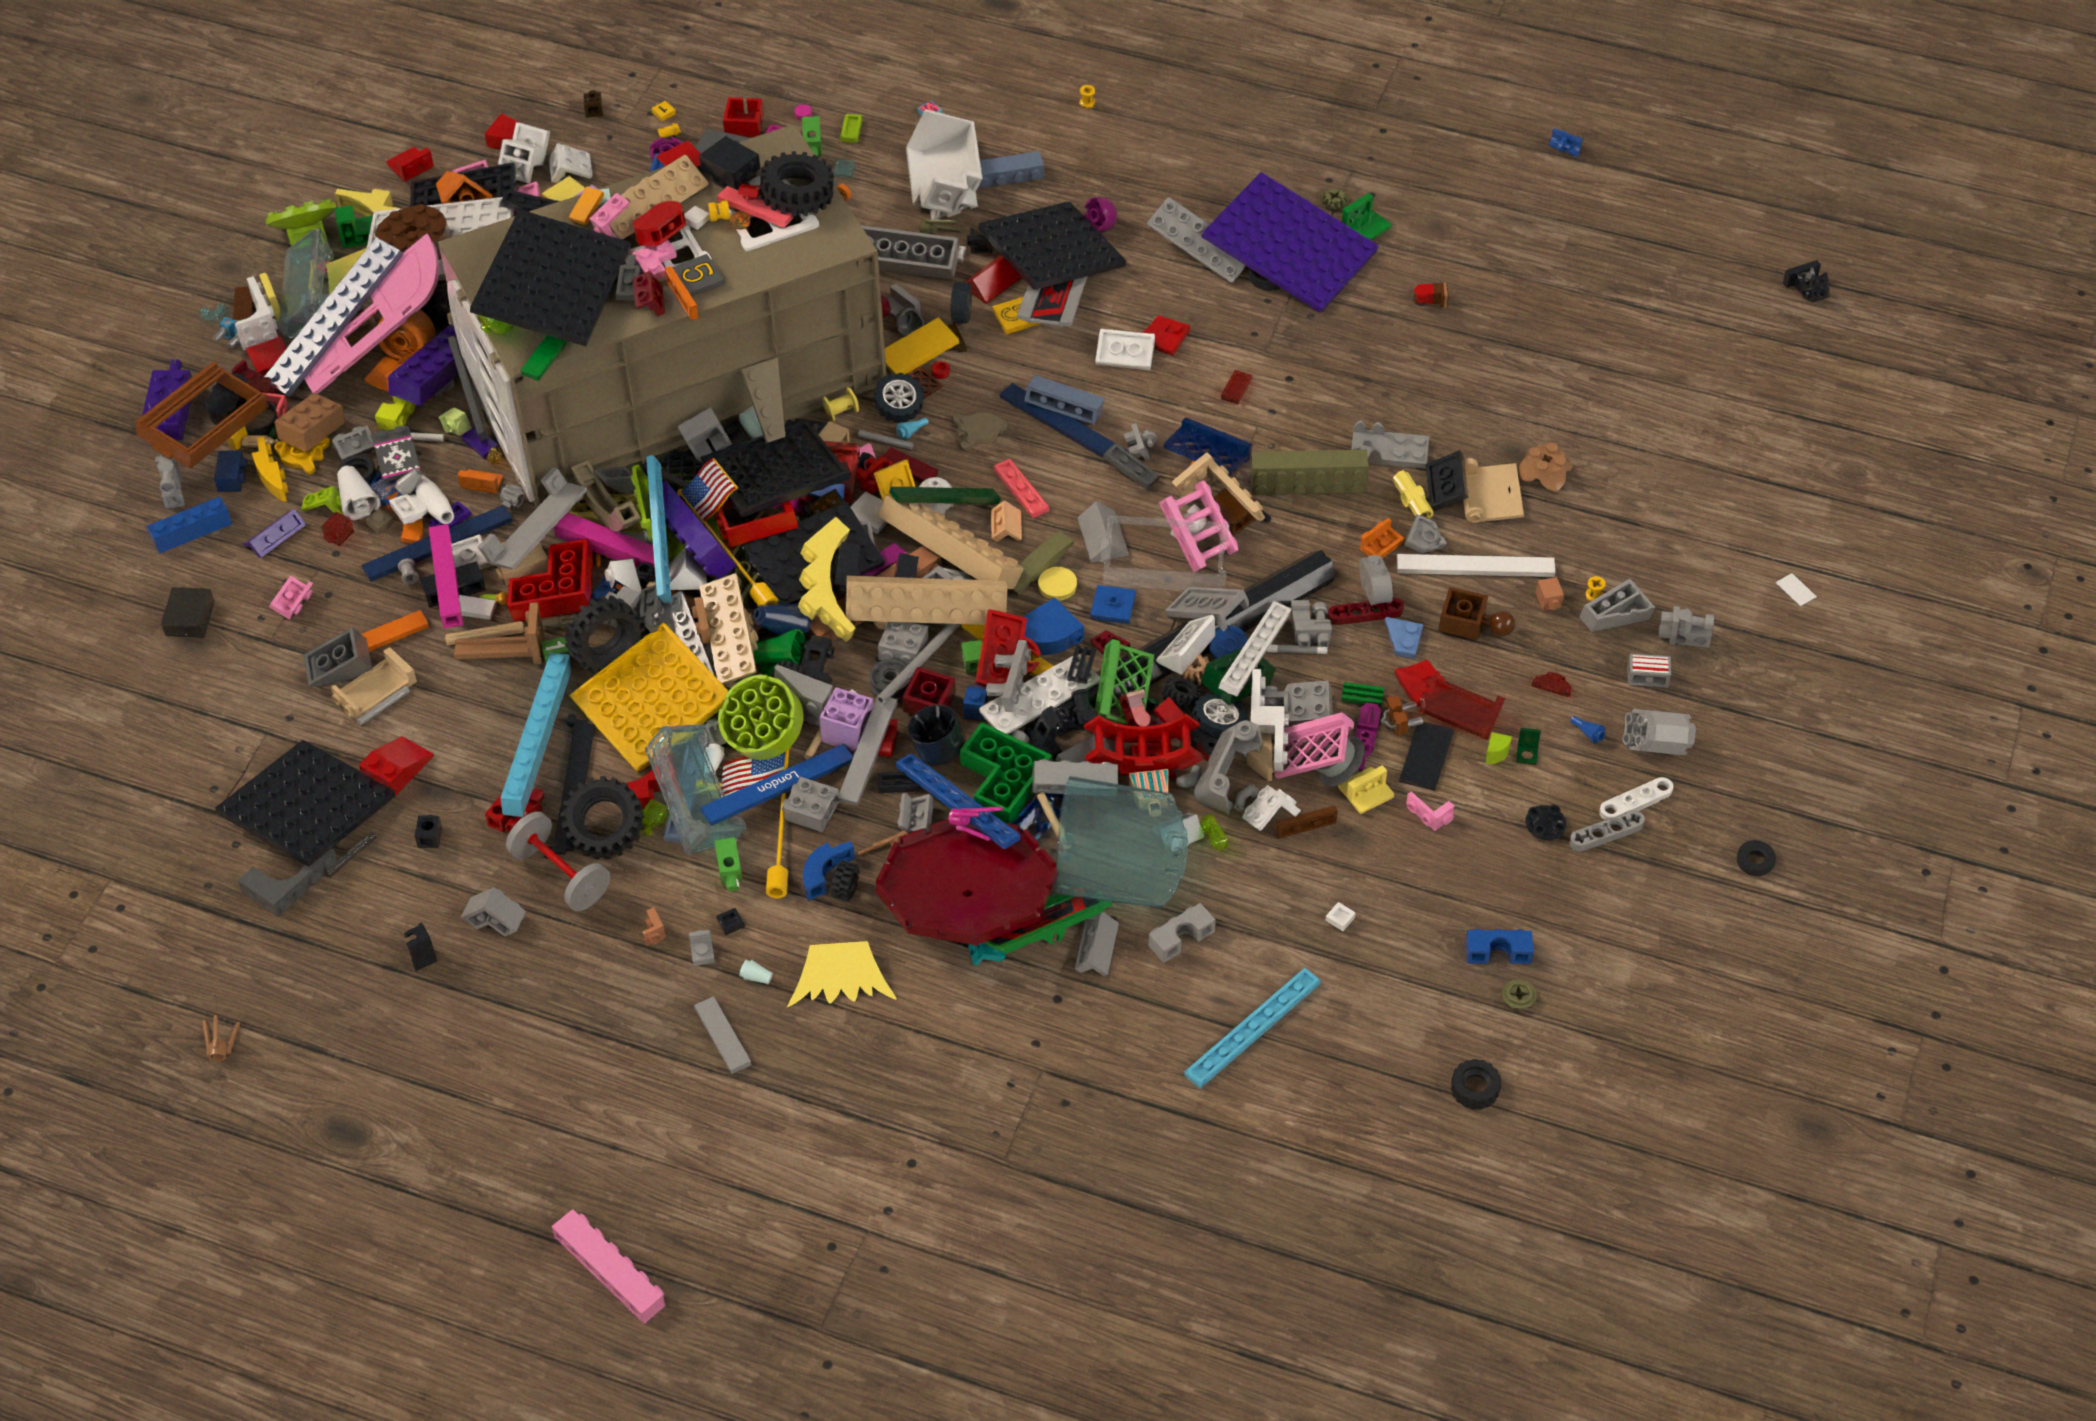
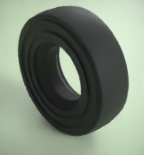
M1747 841L1738 850L1737 864L1743 872L1749 875H1766L1775 865V852L1770 845L1763 841ZM1759 853L1764 857V862L1760 864L1753 863L1749 860L1748 855Z

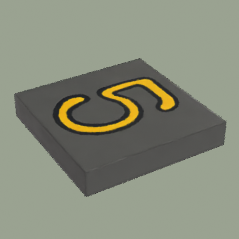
M708 254L672 267L691 297L724 285L723 277Z

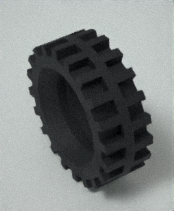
M792 151L790 155H786L783 152L780 157L774 155L771 157V161L766 160L764 166L761 167L760 197L764 199L766 206L771 204L772 210L776 211L779 209L781 214L784 215L787 212L792 213V216L797 217V214L808 216L809 212L817 214L818 209L825 210L826 204L830 205L833 198L834 172H832V167L830 165L826 166L824 159L817 160V155L807 156V152H803L802 155L796 154V151ZM802 178L812 181V183L804 186H792L781 180Z
M612 595L608 599L604 596H599V601L589 600L590 605L587 607L580 606L581 612L578 615L574 613L572 615L573 623L567 624L570 632L565 634V639L568 641L565 644L566 648L570 651V655L586 671L589 670L593 674L597 671L600 672L644 638L640 634L645 631V627L641 624L643 622L642 618L623 599H617ZM615 619L617 621V628L612 638L601 646L590 647L588 641L594 629L606 620Z
M600 776V780H594L593 777L588 778L589 783L583 785L580 782L577 784L579 788L575 792L571 790L568 793L570 796L569 800H564L563 806L565 809L564 812H561L563 819L562 827L573 846L587 857L592 855L594 859L599 860L600 857H606L608 860L612 859L611 855L614 854L621 856L624 849L628 848L630 850L633 848L632 842L639 840V831L644 828L642 822L644 813L641 803L634 791L625 782L620 783L617 778L612 777L611 780L606 779L605 776ZM602 801L612 802L621 809L623 815L619 829L606 837H597L590 834L585 826V815L593 805Z

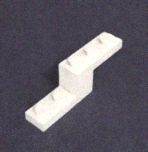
M1253 669L1251 722L1259 725L1262 734H1275L1274 767L1275 771H1283L1284 764L1288 762V752L1284 751V745H1288V733H1285V726H1289V714H1285L1284 706H1265V695H1261L1262 689H1265L1266 679L1262 677L1261 669Z

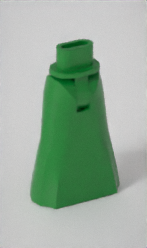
M794 629L778 637L756 642L758 649L753 651L755 665L791 661L792 664L796 663L799 665L802 659L800 652L804 651L806 643L803 632L800 629Z

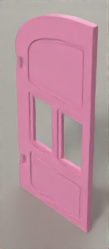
M425 234L403 253V256L371 294L370 297L374 303L343 329L304 378L312 393L319 394L337 376L349 369L403 324L409 316L421 309L431 298L438 281L439 260L435 245L428 234ZM377 311H380L385 320L351 347L346 337Z

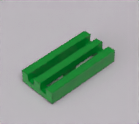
M1344 682L1341 702L1360 705L1372 703L1381 707L1384 687Z

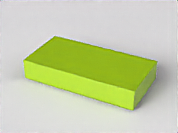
M845 114L840 137L841 142L858 143L863 121L862 115Z

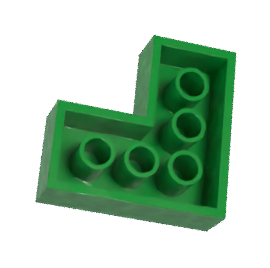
M982 722L960 749L961 766L987 777L974 794V800L984 808L1002 807V811L991 813L1008 824H1013L1035 794L1033 793L1034 762L1043 759L1052 762L1051 754Z

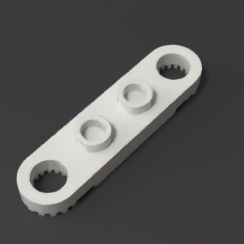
M1664 777L1652 780L1603 802L1600 806L1599 815L1605 821L1630 811H1640L1671 796L1673 783ZM1662 784V786L1664 785L1666 788H1668V790L1662 791L1658 789V786H1661ZM1606 808H1612V810L1616 812L1614 814H1609L1605 810Z

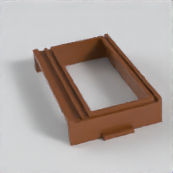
M213 361L137 419L136 435L150 443L153 450L169 460L174 458L191 469L269 407L267 394L261 393L217 366V363ZM216 381L247 400L246 403L188 448L156 428Z

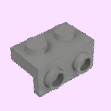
M903 793L899 805V829L901 831L905 830L908 834L920 829H924L925 833H929L931 830L934 798L930 794L911 798L907 793Z

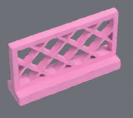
M1341 712L1286 727L1285 733H1288V745H1284V751L1286 746H1292L1288 751L1290 765L1283 771H1276L1274 776L1279 779L1344 762L1348 731L1354 728V721ZM1337 733H1341V735L1338 737V739H1337L1336 741H1334V740H1333L1334 736H1335ZM1325 737V739L1318 746L1316 742L1320 738ZM1309 741L1302 750L1299 748L1304 742ZM1332 741V746L1325 752L1323 749ZM1313 746H1316L1317 748L1313 751V753L1310 756H1308L1307 753L1310 751V749ZM1339 748L1338 756L1331 758L1330 756ZM1297 750H1299L1300 753L1292 761L1290 758ZM1322 752L1324 755L1319 761L1314 762L1316 757ZM1305 756L1307 760L1301 766H1297Z

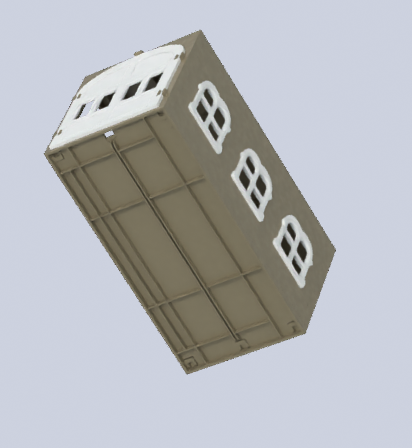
M795 124L738 142L759 154L760 167L764 166L766 160L771 161L772 156L780 157L783 152L786 155H790L792 151H796V154L801 155L803 152H807V156L810 157L815 155ZM701 166L697 169L709 184L681 203L684 214L694 206L709 213L708 203H720L717 201V196L724 188L715 184L713 177L702 171ZM664 167L597 190L609 188L610 198L616 193L622 195L629 187L636 186L642 179L652 176ZM761 169L756 172V177L748 182L750 185H760ZM802 178L781 180L792 186H804L812 183V181ZM835 185L833 186L831 204H826L825 210L819 208L817 214L809 212L808 216L797 214V217L794 216L785 228L730 206V219L728 220L718 219L715 222H711L710 219L698 230L686 224L684 228L667 239L676 251L677 257L662 262L663 267H673L708 254L724 279V285L692 296L697 304L698 318L695 320L689 318L666 283L665 277L658 279L663 286L665 314L657 316L653 310H649L647 306L637 309L635 301L616 300L617 278L587 346L568 341L539 381L521 375L520 370L546 337L545 334L470 313V306L515 216L438 241L451 310L447 314L450 325L454 324L468 378L484 414L483 417L486 423L490 425L516 475L515 479L518 485L523 488L529 502L533 501L536 509L550 495L540 480L553 467L558 468L567 483L576 485L578 483L570 471L571 467L589 460L594 471L600 468L626 467L632 472V466L637 464L642 469L641 464L647 461V456L653 455L659 460L674 449L682 452L689 450L690 447L677 426L710 407L723 429L735 421L744 429L740 423L739 415L753 405L741 369L778 357L784 420L800 418L823 410V397H826L828 401L846 395V388H850L856 397L875 391L877 383L882 381L884 376H887L878 251ZM581 195L529 211L593 231L594 229L591 221L585 226L572 222L568 218ZM739 218L744 219L748 223L746 226H735L736 220ZM635 233L624 239L625 241L632 242L629 255L646 248V246L638 244ZM534 431L536 438L527 441L526 433ZM598 476L604 487L609 486Z

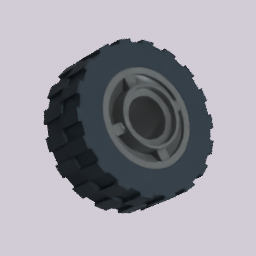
M955 282L953 285L950 304L951 321L953 323L967 324L969 322L972 307L971 283Z

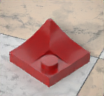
M1157 315L1149 327L1141 333L1155 334L1154 349L1173 356L1191 329L1188 324Z
M1427 659L1408 667L1396 668L1394 671L1401 687L1412 702H1416L1417 707L1450 691V685Z

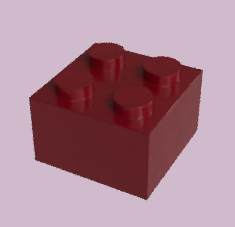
M917 667L902 697L903 712L915 715L916 712L931 705H945L949 707L956 693L955 678Z

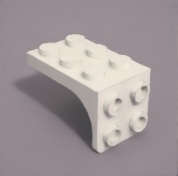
M254 276L247 278V282L257 311L251 317L235 323L243 350L278 337L276 332L278 325L275 318H272L275 316L271 305L267 306L269 304L266 294L262 295L264 291L261 283H257Z

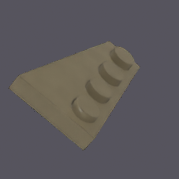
M778 357L741 369L765 442L768 443L785 437Z

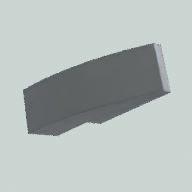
M626 467L595 469L594 472L612 489L624 494H634L633 490L636 487L631 480L633 472H630Z

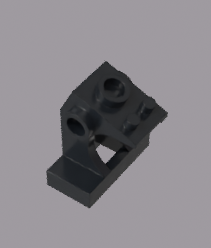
M1818 260L1785 271L1783 284L1786 288L1795 286L1802 294V297L1812 303L1828 298V273L1825 272L1819 275L1821 264Z
M812 635L810 641L807 640L805 643V654L801 663L803 671H806L809 677L830 685L833 679L829 673L824 672V666L828 658H834L835 648L832 646V639ZM813 653L820 655L818 662L810 661Z
M1049 706L1042 711L1036 725H1027L1024 732L1034 747L1051 754L1052 759H1055L1062 753V750L1055 742L1056 736L1062 735L1066 728L1078 727L1075 722L1076 718L1070 715L1071 711L1069 709L1064 710L1061 707Z

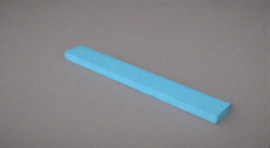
M651 455L646 458L657 596L666 604L672 600L660 462Z
M1302 969L1185 1071L1184 1076L1201 1089L1320 985L1321 980L1308 969Z

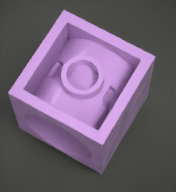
M836 687L819 717L822 742L836 747L844 744L849 751L856 752L874 706L873 698Z

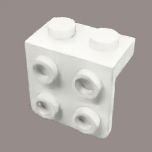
M1266 785L1258 793L1255 801L1246 808L1243 819L1260 831L1280 807H1283L1295 817L1301 810L1295 806L1297 802L1288 794L1284 793L1281 789L1276 791L1269 785Z

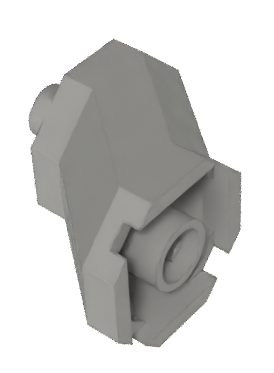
M1633 709L1632 712H1628L1625 715L1623 743L1628 745L1630 750L1686 755L1688 753L1686 749L1692 748L1694 745L1696 727L1694 723L1689 721V719H1692L1690 714Z

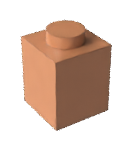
M1557 577L1538 580L1536 595L1542 610L1562 608L1564 594Z

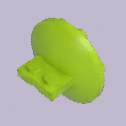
M331 199L322 200L318 204L309 201L303 203V207L296 208V205L285 207V211L281 213H268L265 223L268 227L286 229L293 251L305 248L306 246L328 242L322 220L330 216L337 206Z

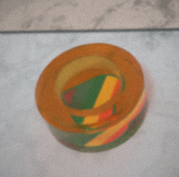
M738 211L732 214L731 225L733 228L742 230L750 226V215L747 212Z

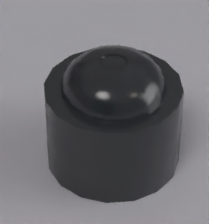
M931 705L916 712L908 724V734L919 758L929 765H943L953 761L960 755V749L966 743L965 734L956 713L945 705Z

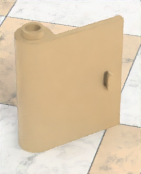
M1464 459L1469 498L1463 500L1467 521L1477 523L1524 517L1516 463L1478 467V462L1475 459Z

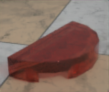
M1553 672L1536 676L1531 684L1532 687L1569 698L1572 688L1564 676Z

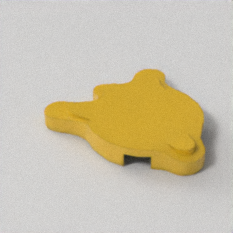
M326 437L305 452L288 443L279 441L274 445V449L285 466L302 469L306 474L311 475L316 472L313 462L316 460L321 461L324 458L323 450L328 448L331 442Z

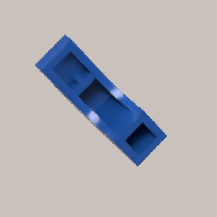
M851 841L838 844L834 848L825 843L808 857L803 869L804 890L808 901L827 893L826 880L824 878L831 869L837 867L841 860L849 862L855 859L854 846Z

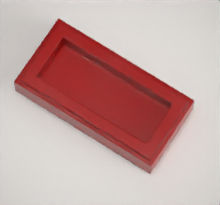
M1170 697L1153 710L1163 723L1173 721L1185 715ZM1182 736L1176 738L1181 741Z

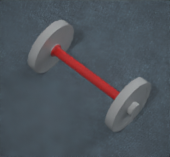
M533 812L526 815L511 829L506 841L507 851L516 859H525L540 850L572 879L565 890V903L574 911H583L591 907L602 897L609 886L610 872L600 863H593L577 873L545 845L552 829L551 820L542 812Z

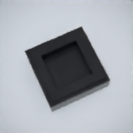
M736 908L716 916L717 922L725 935L745 927Z

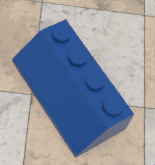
M216 497L149 524L145 528L160 554L227 527L232 522L222 498Z

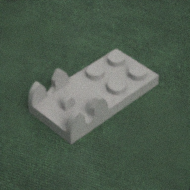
M1361 420L1354 425L1351 450L1367 449L1369 464L1426 469L1429 436L1384 432L1383 425L1379 422L1373 425L1372 430H1366L1365 424Z
M1188 587L1165 612L1168 617L1191 619L1213 615L1217 626L1222 631H1225L1228 628L1225 618L1238 605L1246 609L1249 606V601L1244 590Z

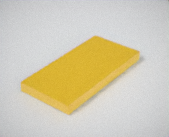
M938 317L886 347V366L892 373H904L903 375L959 344V339Z

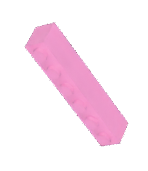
M572 1209L552 1226L554 1237L645 1324L665 1307L663 1291L657 1285L653 1286L650 1284L647 1275L643 1271L638 1272L627 1256L623 1258L615 1244L612 1242L608 1243L598 1228L593 1229L583 1214L578 1215Z

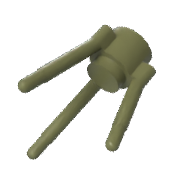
M925 218L922 219L919 226L920 233L935 234L937 229L961 232V229L937 225L957 224L956 220Z

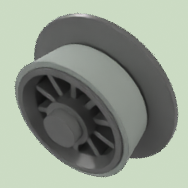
M1337 733L1333 740L1336 741L1341 733ZM1348 737L1344 762L1315 769L1319 771V779L1325 786H1338L1360 772L1358 768L1365 752L1363 742L1357 737ZM1330 741L1323 750L1326 752L1333 742ZM1339 748L1334 751L1330 756L1331 758L1338 756ZM1321 752L1314 762L1319 761L1324 754Z

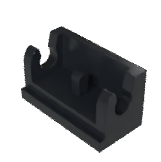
M422 922L405 932V938L416 935L415 939L406 943L415 971L437 962L431 938Z

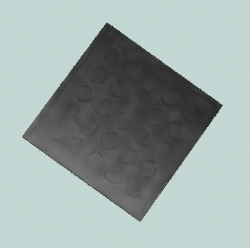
M1070 201L979 223L978 230L1033 290L1126 266L1125 258Z
M807 420L785 427V437L766 443L762 435L700 457L703 465L714 458L736 484L738 489L729 495L728 500L741 517L750 516L755 512L770 509L772 506L798 497H804L809 493L823 490L835 484H841L850 479L848 470Z
M302 740L216 806L215 810L219 816L309 867L395 797V790L384 786L362 774L361 771Z

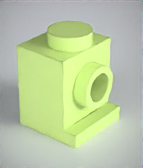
M454 407L439 416L446 433L453 432L461 436L472 429L466 413Z

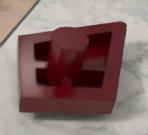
M1107 630L1090 639V642L1102 655L1104 654L1105 645L1112 639L1120 641L1121 645L1130 647V642Z

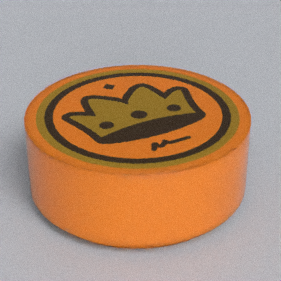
M839 184L836 187L845 202H847L851 198L850 189L844 184Z

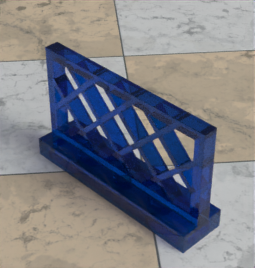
M1185 417L1182 420L1181 427L1164 443L1163 448L1194 461H1197L1206 453L1202 452V450L1209 449L1210 451L1207 453L1214 458V462L1219 467L1222 464L1231 465L1230 468L1224 466L1229 472L1228 475L1231 476L1243 462L1247 463L1250 460L1253 444ZM1185 443H1193V445H1185ZM1220 456H1226V457H1227V458H1224V459H1219Z

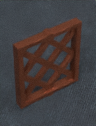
M922 367L908 373L913 379H919V385L928 386L927 390H923V393H926L924 394V399L943 387V384ZM922 379H928V383H921Z

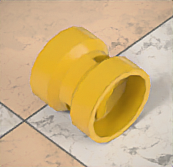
M727 200L717 204L714 202L708 203L711 222H715L718 219H730Z

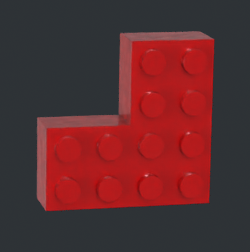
M587 539L549 545L547 572L509 579L507 607L513 622L526 621V611H529L530 603H538L541 618L581 612L580 606L587 607L590 605L593 553Z

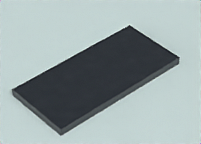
M1427 722L1417 725L1399 782L1435 791L1454 729Z

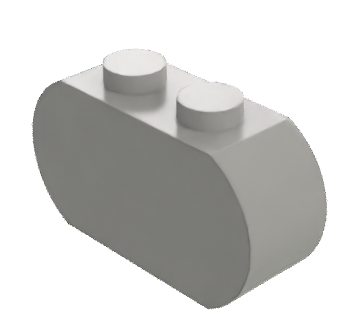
M1371 555L1360 558V581L1370 604L1391 603L1393 598L1391 577L1381 556Z

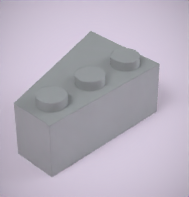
M1628 579L1585 604L1579 618L1591 632L1650 620L1655 606L1635 583Z

